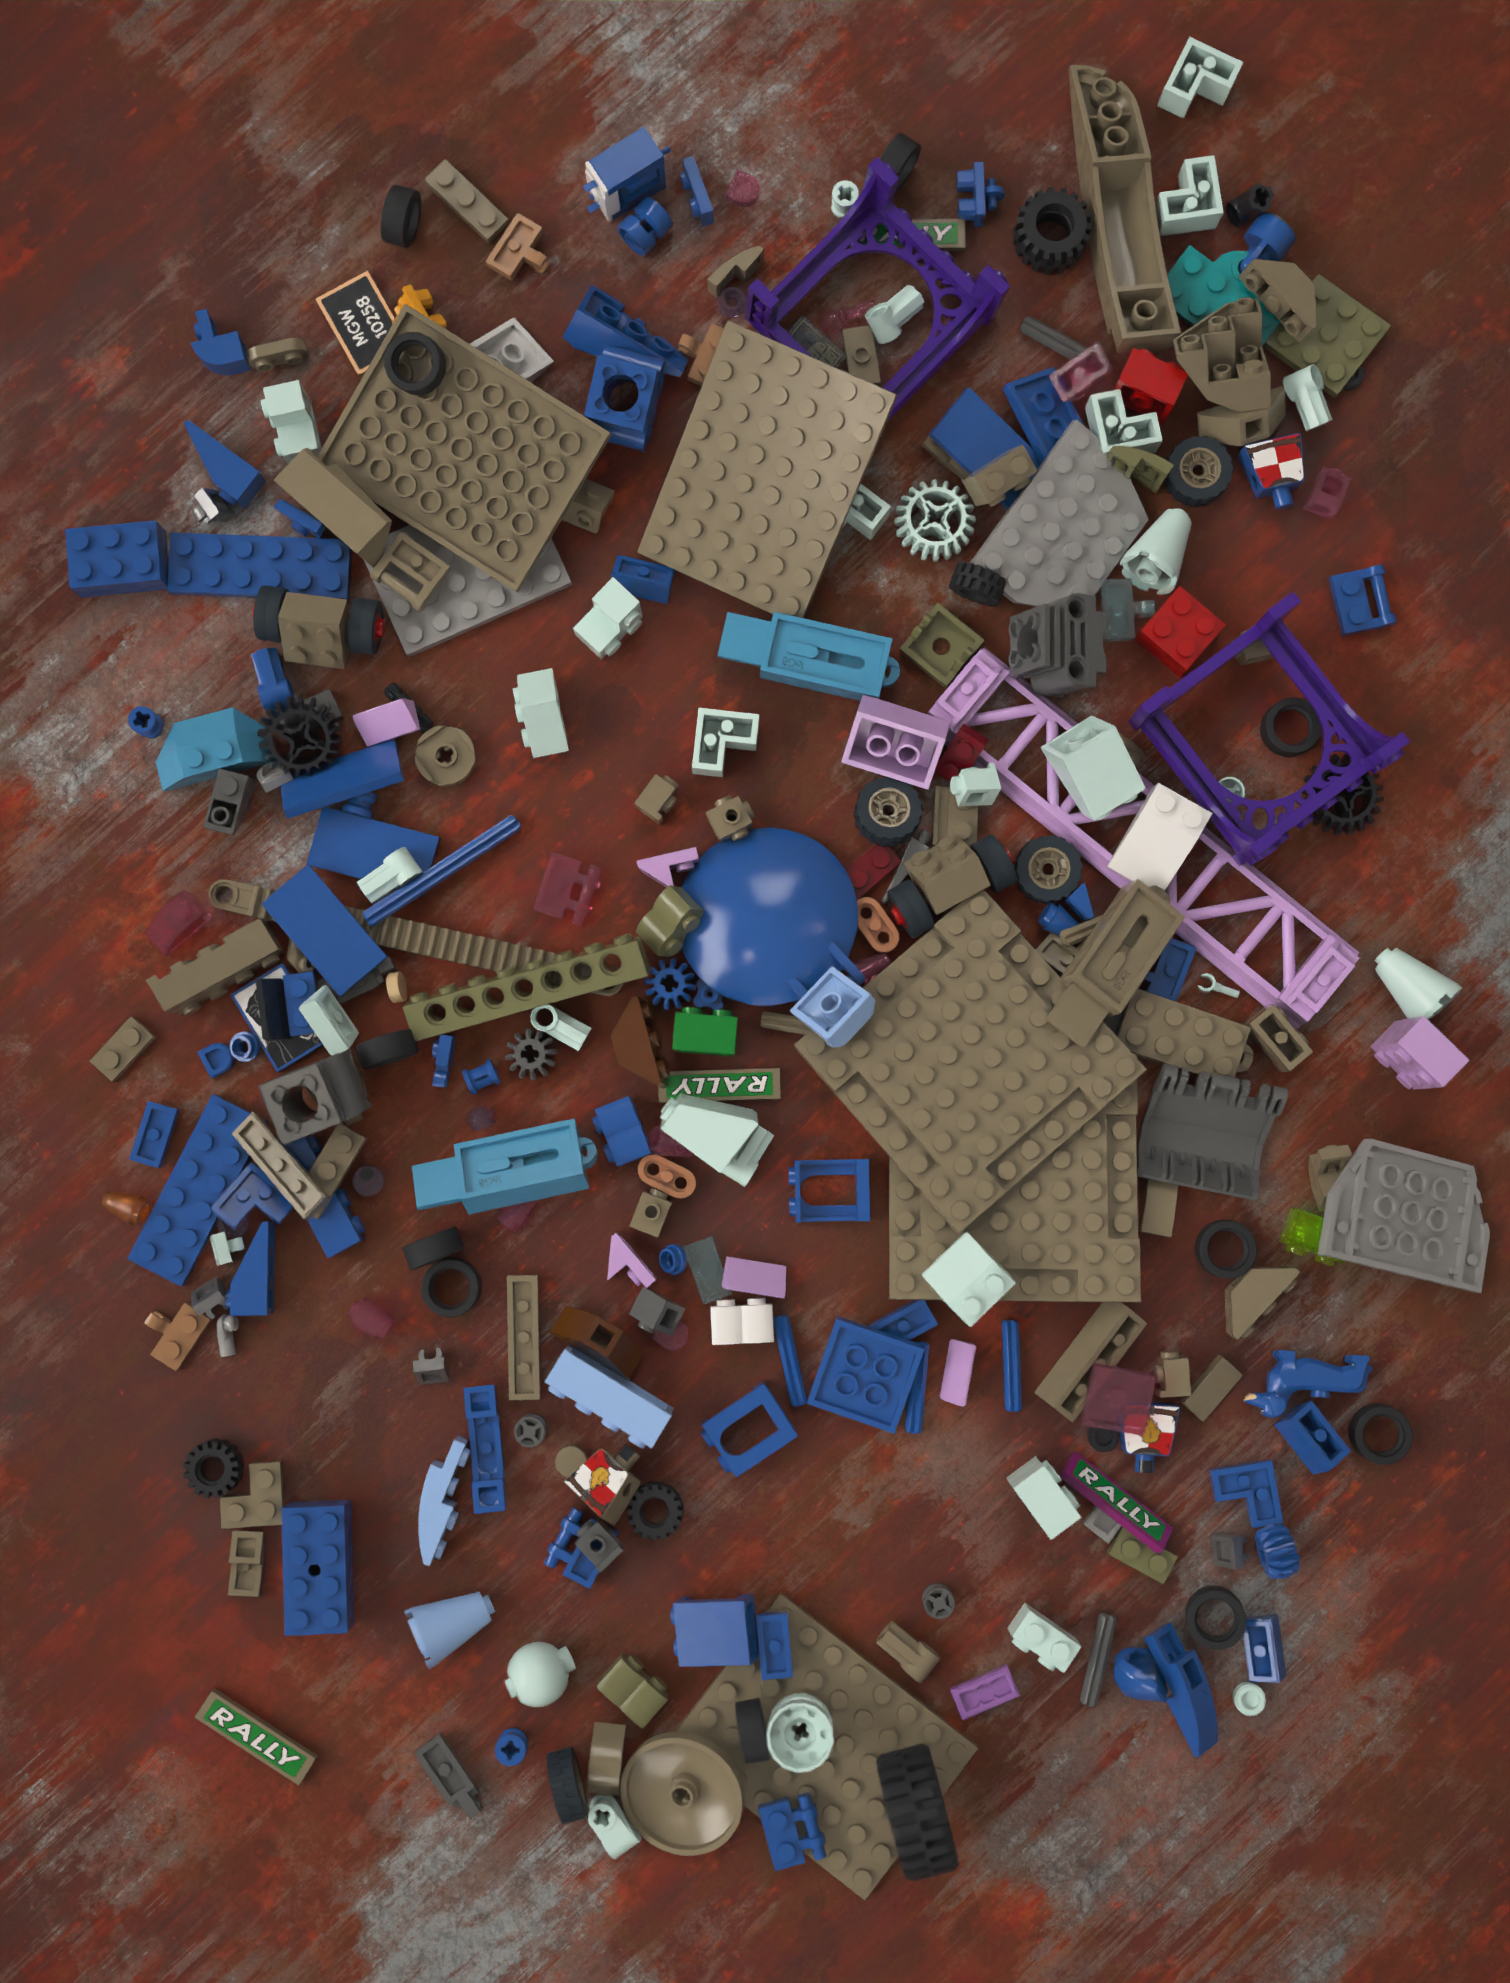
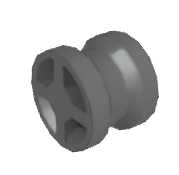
M526 1414L517 1422L514 1436L520 1445L535 1447L545 1438L547 1424L545 1419L538 1414Z
M932 1583L923 1591L922 1603L928 1615L935 1619H944L950 1616L955 1607V1600L946 1585Z

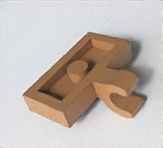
M517 213L485 261L487 267L513 281L524 262L543 275L549 267V263L546 262L547 257L541 252L534 250V247L544 233L543 228Z
M711 323L702 344L693 337L682 334L678 343V351L696 358L689 372L688 381L702 386L724 328Z
M185 1302L173 1321L156 1310L154 1313L151 1312L144 1323L150 1328L163 1333V1336L150 1355L171 1369L178 1371L212 1319L206 1313L199 1316L189 1302Z

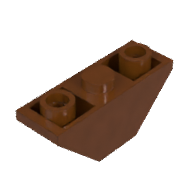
M639 996L632 997L611 1034L618 1064L653 1084L666 1088L668 1087L666 1078L670 1077L666 1061L661 1060L658 1049L662 1048V1043L658 1032H653L650 1021L654 1020L652 1007L649 1002L646 1003Z
M565 1306L549 1332L627 1381L644 1355L641 1349L619 1328L595 1314Z

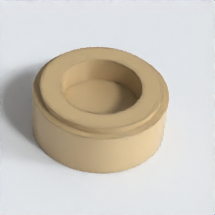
M400 971L389 973L386 978V987L390 1000L393 1003L406 1001L407 986L404 975Z

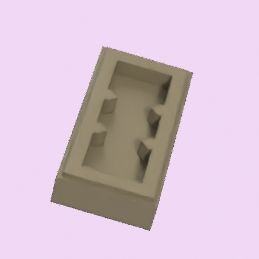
M870 326L842 329L848 373L880 386L881 379L873 332Z

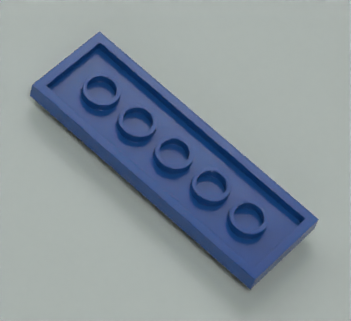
M171 532L167 592L174 595L256 598L260 587L267 585L286 588L292 593L346 599L349 601L352 549L341 539Z
M212 1094L127 1258L128 1260L181 1287L185 1286L210 1238L209 1236H211L219 1220L210 1211V1208L243 1172L251 1158L232 1135V1132L251 1112L216 1094Z

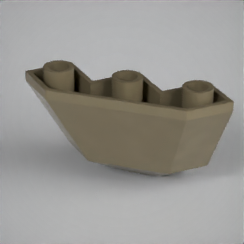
M1240 298L1235 302L1226 303L1173 339L1177 361L1208 401L1238 412L1271 408V374L1262 347V311L1258 298Z

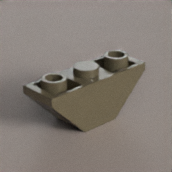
M1254 259L1238 276L1244 282L1245 287L1258 297L1267 311L1272 313L1284 325L1286 331L1294 336L1298 342L1316 326L1315 285L1295 263Z
M1280 386L1271 389V408L1238 412L1220 405L1197 412L1199 437L1208 436L1209 439L1219 441V444L1243 446L1269 438L1286 415L1284 387Z
M1290 1266L1251 1267L1247 1273L1235 1278L1225 1288L1226 1333L1236 1340L1240 1337H1247L1256 1327L1254 1322L1261 1314L1266 1316L1274 1309L1277 1304L1274 1300L1282 1292L1285 1294L1296 1285L1297 1279L1295 1278L1301 1272L1297 1268Z

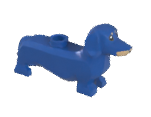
M1272 1351V1357L1277 1362L1267 1373L1266 1392L1249 1393L1244 1397V1402L1258 1407L1260 1413L1265 1417L1277 1418L1284 1414L1289 1397L1296 1390H1310L1311 1397L1330 1398V1392L1360 1393L1365 1389L1368 1374L1373 1370L1372 1366L1368 1365L1369 1356L1344 1355V1362L1348 1366L1338 1367L1313 1358L1295 1360V1351Z

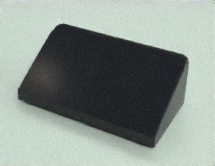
M257 979L256 988L262 1039L270 1042L291 1039L283 979Z

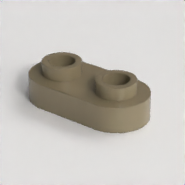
M288 338L254 346L246 354L250 367L256 368L259 372H266L272 370L274 366L285 363L287 365L300 364L303 362V358L308 355L304 339Z

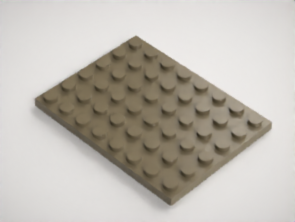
M404 304L317 458L325 466L337 464L372 501L515 592H519L612 434L420 312ZM406 332H419L431 338L442 349L446 359V373L441 384L432 392L424 395H411L396 387L388 378L384 368V354L388 345L398 335ZM413 345L402 352L398 360L400 374L410 382L422 381L431 371L433 362L431 354L422 346Z
M727 320L637 553L771 614L778 612L804 618L898 395Z
M780 1591L764 1613L787 1611L793 1677L762 1680L760 1657L751 1665L724 1666L675 1732L692 1733L706 1738L719 1746L732 1759L743 1781L745 1807L759 1818H761L758 1810V1805L789 1797L791 1808L793 1809L800 1807L798 1795L810 1793L812 1804L817 1806L818 1816L816 1818L819 1829L824 1833L826 1839L824 1848L827 1856L823 1859L815 1860L812 1849H804L803 1852L858 1896L866 1900L898 1857L883 1799L876 1759L883 1753L918 1744L929 1746L943 1796L977 1751L978 1746ZM807 1693L816 1696L828 1707L833 1718L834 1742L830 1755L821 1766L808 1772H794L783 1768L773 1759L771 1753L770 1760L745 1764L737 1726L735 1702L760 1698L766 1731L772 1709L781 1699L790 1694ZM802 1722L800 1726L794 1725L796 1727V1734L800 1735L802 1731L807 1733L805 1723ZM802 1820L795 1822L799 1837L807 1835L805 1822Z

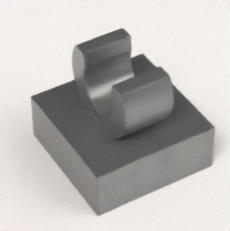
M201 488L194 495L200 503L192 511L198 522L203 520L207 524L213 520L227 522L235 514L229 505L218 496V490Z
M217 1276L191 1292L192 1308L199 1316L206 1313L209 1318H215L213 1307L217 1304L222 1305L225 1310L229 1309L225 1303L224 1284Z
M436 1348V1357L433 1359H427L425 1351L420 1350L418 1354L419 1360L413 1361V1373L418 1384L450 1382L449 1368L441 1349Z
M1222 1532L1211 1534L1214 1566L1235 1570L1244 1568V1561L1249 1558V1554L1243 1553L1242 1543L1247 1542V1538Z

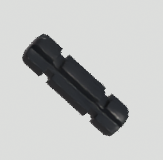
M395 682L388 685L384 690L385 696L391 702L399 699L412 700L406 693L403 694L404 691ZM414 702L420 725L419 731L425 733L432 728L434 722L426 713L423 714L422 709Z

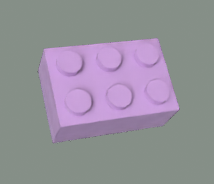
M863 694L841 762L928 790L946 740L950 721Z
M1425 1016L1394 1021L1370 1046L1376 1052L1374 1057L1387 1068L1390 1066L1398 1074L1396 1076L1397 1080L1408 1089L1444 1087L1469 1061Z

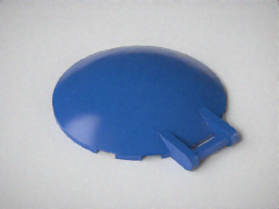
M786 829L748 830L749 834L737 841H733L731 837L722 843L718 842L699 858V862L694 864V869L688 873L682 888L704 912L698 927L692 932L687 933L682 950L694 972L714 991L728 999L752 1006L764 1007L799 1001L832 966L840 972L844 970L848 974L847 977L859 986L866 980L864 975L848 959L858 927V906L852 882L838 859L819 842L806 835Z

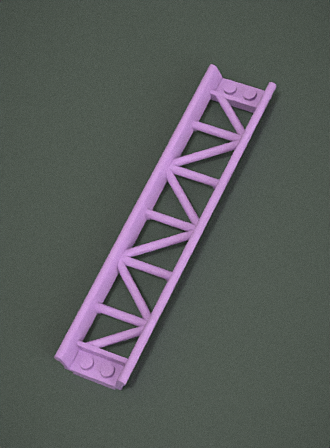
M985 647L982 650L980 649L928 712V715L950 721L944 745L949 747L963 723L971 727L1036 715L999 761L994 759L985 750H982L972 767L982 769L986 768L989 763H995L1001 785L1000 791L1055 836L1066 839V842L1072 844L1082 858L1121 889L1132 881L1107 868L1113 855L1076 826L1094 821L1081 812L1069 814L1076 806L1070 794L1059 806V777L1048 759L1047 801L1008 770L1010 765L1045 723L1046 743L1058 737V724L1064 729L1069 730L1078 723L1047 697L1035 692L1032 685L1026 680L1020 678V676L1016 678L1010 677V667ZM1004 680L1032 702V704L977 713ZM1139 773L1146 788L1142 792L1148 795L1150 789L1155 785ZM1144 800L1120 804L1112 809V813L1101 820L1137 814ZM1204 827L1199 839L1212 848L1217 855L1178 902L1177 872L1165 890L1167 895L1169 894L1170 905L1185 916L1175 934L1187 944L1196 947L1198 953L1263 1006L1274 1004L1281 1008L1288 1016V1022L1297 1030L1321 1009L1352 971L1356 962L1360 959L1358 957L1359 952L1253 865L1250 866L1246 862L1238 866L1232 858L1236 852L1209 829ZM1226 862H1229L1268 894L1267 896L1187 910ZM1272 907L1234 954L1194 922ZM1282 915L1283 989L1279 992L1246 965L1244 961ZM1294 916L1323 939L1296 973Z

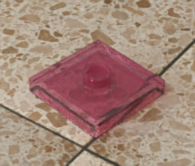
M1093 1363L1081 1418L1082 1425L1144 1436L1156 1382L1155 1373Z

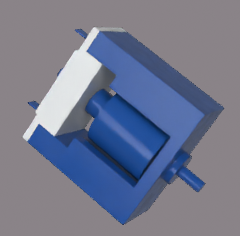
M643 126L585 163L587 184L583 188L586 193L590 191V199L595 200L594 203L586 207L591 214L600 208L610 223L636 207L645 197H652L666 188L664 155L671 151L670 146L668 145L659 150Z

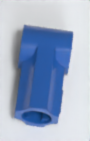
M276 647L263 648L251 654L260 684L257 686L258 694L265 712L268 707L275 710V701L280 700L284 706H287L286 697L289 695L292 696L293 702L296 703L293 688L289 679L285 676L278 649Z

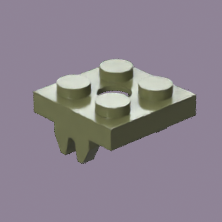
M937 603L929 614L923 617L921 623L914 628L910 637L900 647L899 652L946 689L983 644L984 639ZM944 638L949 642L950 650L947 654L938 655L933 651L932 645L936 639Z

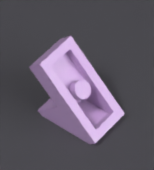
M694 847L638 860L637 865L639 871L667 888L669 885L674 886L670 869L676 868L677 872L694 869V864L699 862L697 849Z
M616 1232L611 1237L607 1280L627 1265L630 1268L627 1274L637 1286L643 1284L647 1288L657 1277L621 1234Z

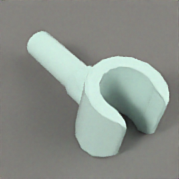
M1205 973L1201 975L1202 978L1209 979L1212 986L1204 988L1198 985L1197 987L1200 992L1209 993L1213 990L1238 998V990L1217 983L1211 974Z

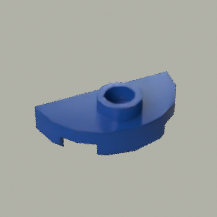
M279 499L274 506L278 512L292 522L291 527L302 536L306 537L309 533L320 539L326 529L323 523L287 501Z

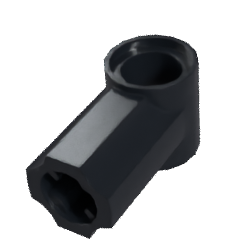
M1259 183L1228 201L1225 209L1230 222L1235 227H1240L1272 207L1271 202L1275 195L1271 187H1266Z

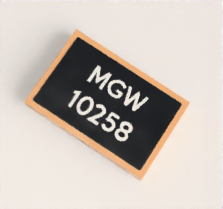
M368 271L316 298L319 307L360 378L364 376L394 320V316Z

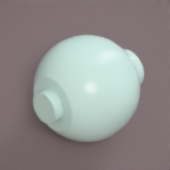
M532 1642L522 1646L512 1656L507 1668L509 1679L505 1680L504 1683L511 1698L517 1696L519 1701L527 1706L543 1707L555 1702L564 1693L568 1684L569 1672L575 1670L576 1667L566 1646L557 1649L546 1642Z

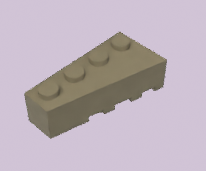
M259 918L222 939L224 945L219 947L218 944H213L198 951L197 959L194 961L177 962L170 966V974L161 979H158L156 974L146 979L164 1012L189 1016L201 1009L200 1003L209 998L215 1000L228 992L226 988L233 983L242 984L254 976L252 972L259 967L268 968L280 960L278 956L285 951L267 921Z

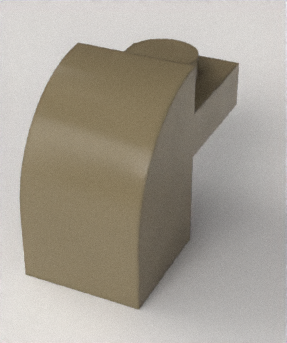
M1328 1145L1318 1149L1317 1154L1309 1155L1308 1169L1311 1188L1319 1212L1325 1211L1327 1194L1352 1157L1349 1145Z
M595 1722L588 1770V1792L597 1793L602 1796L619 1795L626 1725Z

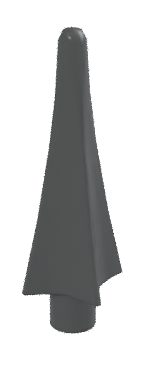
M922 829L916 839L911 837L903 859L887 891L902 883L908 875L903 864L904 862L910 860L915 853L930 849V847L926 846L932 837L930 833ZM887 891L881 901L883 904L889 902Z

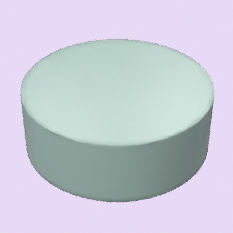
M1242 1682L1233 1691V1703L1242 1714L1254 1716L1264 1709L1266 1697L1263 1690L1257 1684Z

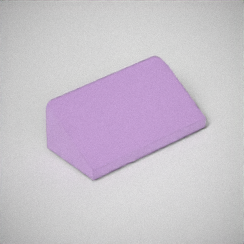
M399 699L353 715L354 723L367 747L420 730L413 700Z
M727 1256L721 1287L728 1290L785 1298L786 1266Z
M950 1339L940 1392L942 1400L963 1407L967 1402L976 1346L972 1342Z

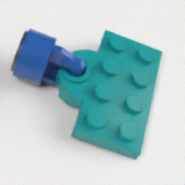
M1262 212L1244 234V240L1249 246L1248 250L1225 253L1214 263L1189 245L1167 274L1177 317L1192 327L1226 303L1235 302L1240 298L1257 299L1258 297L1245 287L1244 282L1238 276L1254 259L1281 261L1296 241L1293 228L1280 216L1271 212ZM1258 299L1262 311L1263 346L1280 324V321L1272 313L1268 312L1264 304Z

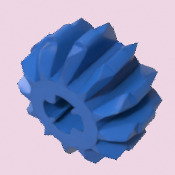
M674 958L670 960V968H666L665 962L659 960V966L662 970L658 972L654 967H650V973L656 977L655 979H644L645 984L654 985L653 988L647 989L645 993L647 996L658 993L652 1002L655 1006L662 999H665L664 1010H669L670 1000H674L676 1008L680 1009L682 1006L678 998L682 997L685 1001L690 1002L691 997L684 991L696 990L695 985L685 983L695 977L694 973L682 975L688 966L686 963H683L676 970V959ZM672 976L675 983H678L677 989L672 988L673 992H667L666 987L662 985L664 979L668 981L666 977Z
M1281 1523L1266 1525L1264 1528L1258 1529L1254 1537L1256 1541L1255 1547L1265 1573L1272 1579H1283L1297 1573L1300 1567L1298 1561L1300 1557L1289 1529Z

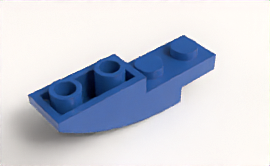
M1170 1622L1163 1624L1144 1639L1172 1692L1167 1697V1703L1194 1757H1199L1218 1742V1725L1214 1700L1195 1649L1185 1650Z

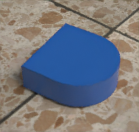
M213 1043L197 1052L211 1079L226 1073L235 1063V1058L231 1055L229 1046L223 1043Z

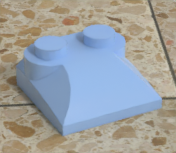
M832 966L793 1006L790 1012L823 1038L827 1045L830 1047H841L872 1017L876 1001L870 993Z

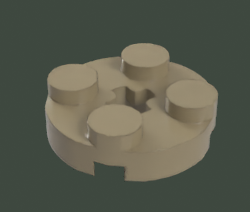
M433 727L427 730L417 743L416 766L426 780L439 787L455 786L462 783L471 775L477 764L476 749L472 740L464 731L456 727ZM442 749H445L447 752L453 751L454 754L451 756V762L446 763L444 761L440 763L438 761L441 757L439 752Z

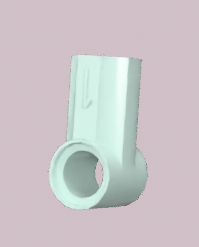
M905 286L889 301L877 304L866 312L865 318L879 344H885L897 338L902 332L901 326L923 308L924 299L921 293L913 286Z
M1314 364L1284 378L1283 383L1287 396L1292 402L1296 403L1306 431L1332 421L1322 393L1324 387L1323 378L1319 369Z
M406 847L391 853L384 859V864L357 882L364 895L372 904H375L399 886L402 887L423 873Z
M552 1004L534 1008L530 1016L531 1023L537 1030L551 1035L577 1051L580 1050L591 1030V1027L557 1009ZM543 1008L549 1009L553 1014V1022L548 1026L541 1025L537 1020V1014Z
M757 1125L721 1173L745 1187L757 1169L758 1161L774 1135Z

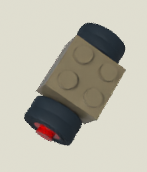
M267 585L260 587L252 611L256 638L263 641L282 642L284 661L345 669L350 651L371 655L376 654L386 628L383 605L379 600L355 598L349 612L346 599L292 593L286 588Z
M957 834L945 837L934 847L927 851L915 853L910 860L903 863L911 881L906 880L887 891L889 901L893 907L890 911L899 926L902 925L909 936L916 938L934 927V920L928 905L936 914H939L987 887L994 893H997L1015 884L1018 879L1013 866L1014 860L1008 849L1003 847L992 834L973 843L970 847Z

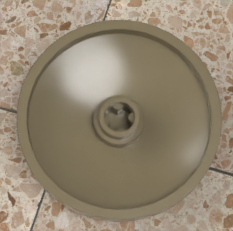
M667 1732L646 1740L631 1755L622 1774L621 1800L630 1823L645 1840L666 1852L684 1856L701 1855L711 1852L730 1839L741 1820L745 1806V1789L741 1775L732 1759L719 1746L699 1735L686 1732Z

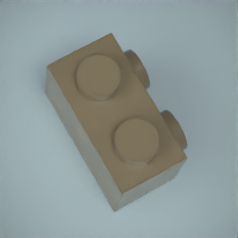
M1020 445L1007 450L961 481L975 506L989 503L990 507L1006 499L1007 497L1004 493L1011 488L1017 491L1031 482L1029 477L1038 471L1024 445Z
M1272 1004L1264 1006L1243 1025L1251 1027L1249 1036L1279 1072H1288L1313 1053V1051L1308 1046L1309 1042L1300 1031L1295 1030L1288 1022L1289 1018L1286 1013L1278 1006Z

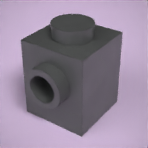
M642 1287L629 1314L639 1320L637 1326L645 1331L654 1334L656 1330L672 1336L686 1308L659 1292Z

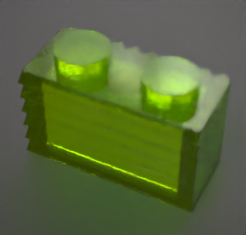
M1290 1207L1279 1240L1280 1243L1287 1245L1286 1251L1303 1257L1305 1252L1316 1255V1262L1333 1267L1334 1262L1344 1264L1345 1261L1318 1255L1324 1218L1298 1208Z

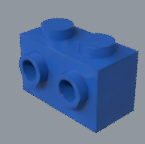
M1312 1401L1294 1406L1274 1424L1313 1475L1332 1470L1351 1452Z

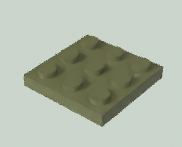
M1318 274L1312 281L1315 285L1316 326L1298 342L1294 336L1286 331L1284 325L1280 323L1267 339L1263 348L1295 371L1314 364L1319 369L1323 378L1324 387L1322 390L1336 398L1391 325Z

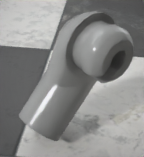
M225 1314L217 1320L216 1324L220 1357L236 1355L233 1331L238 1329L239 1320L236 1316Z

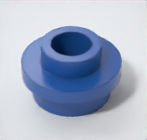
M243 1031L233 1036L229 1044V1050L231 1055L237 1060L248 1062L255 1059L259 1054L260 1043L253 1033ZM245 1041L248 1044V1051L244 1048Z
M670 1244L661 1250L659 1265L664 1272L678 1275L684 1271L687 1257L680 1245Z

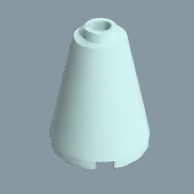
M1179 508L1166 510L1123 555L1120 561V565L1124 567L1122 574L1137 588L1146 592L1149 587L1157 589L1156 594L1159 595L1168 594L1175 588L1192 525L1188 514L1184 510Z
M1386 948L1375 959V962L1378 964L1375 971L1407 1019L1425 1016L1428 1020L1433 1018L1462 989L1455 981L1398 948H1395L1393 951Z

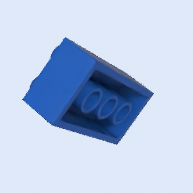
M351 1499L289 1502L282 1507L285 1636L348 1633L354 1626ZM313 1564H317L320 1567L321 1572H317L314 1569Z

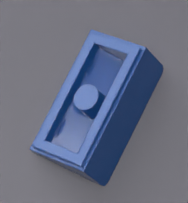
M618 555L611 578L614 577L634 597L666 604L669 600L676 570L665 565Z
M1278 1615L1246 1618V1629L1243 1638L1249 1681L1280 1683L1286 1677Z

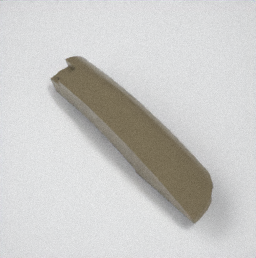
M1070 65V97L1082 200L1087 205L1085 212L1090 211L1091 213L1090 223H1092V230L1088 242L1108 335L1113 334L1117 353L1132 352L1133 348H1136L1138 350H1148L1156 355L1173 346V339L1181 335V330L1162 252L1151 172L1152 156L1140 109L1133 93L1122 81L1116 83L1106 77V71L1095 67Z

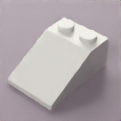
M514 317L470 343L473 347L531 383L554 362Z
M1157 783L1150 789L1107 868L1130 881L1139 879L1147 887L1156 885L1165 891L1198 840L1212 813L1162 784Z

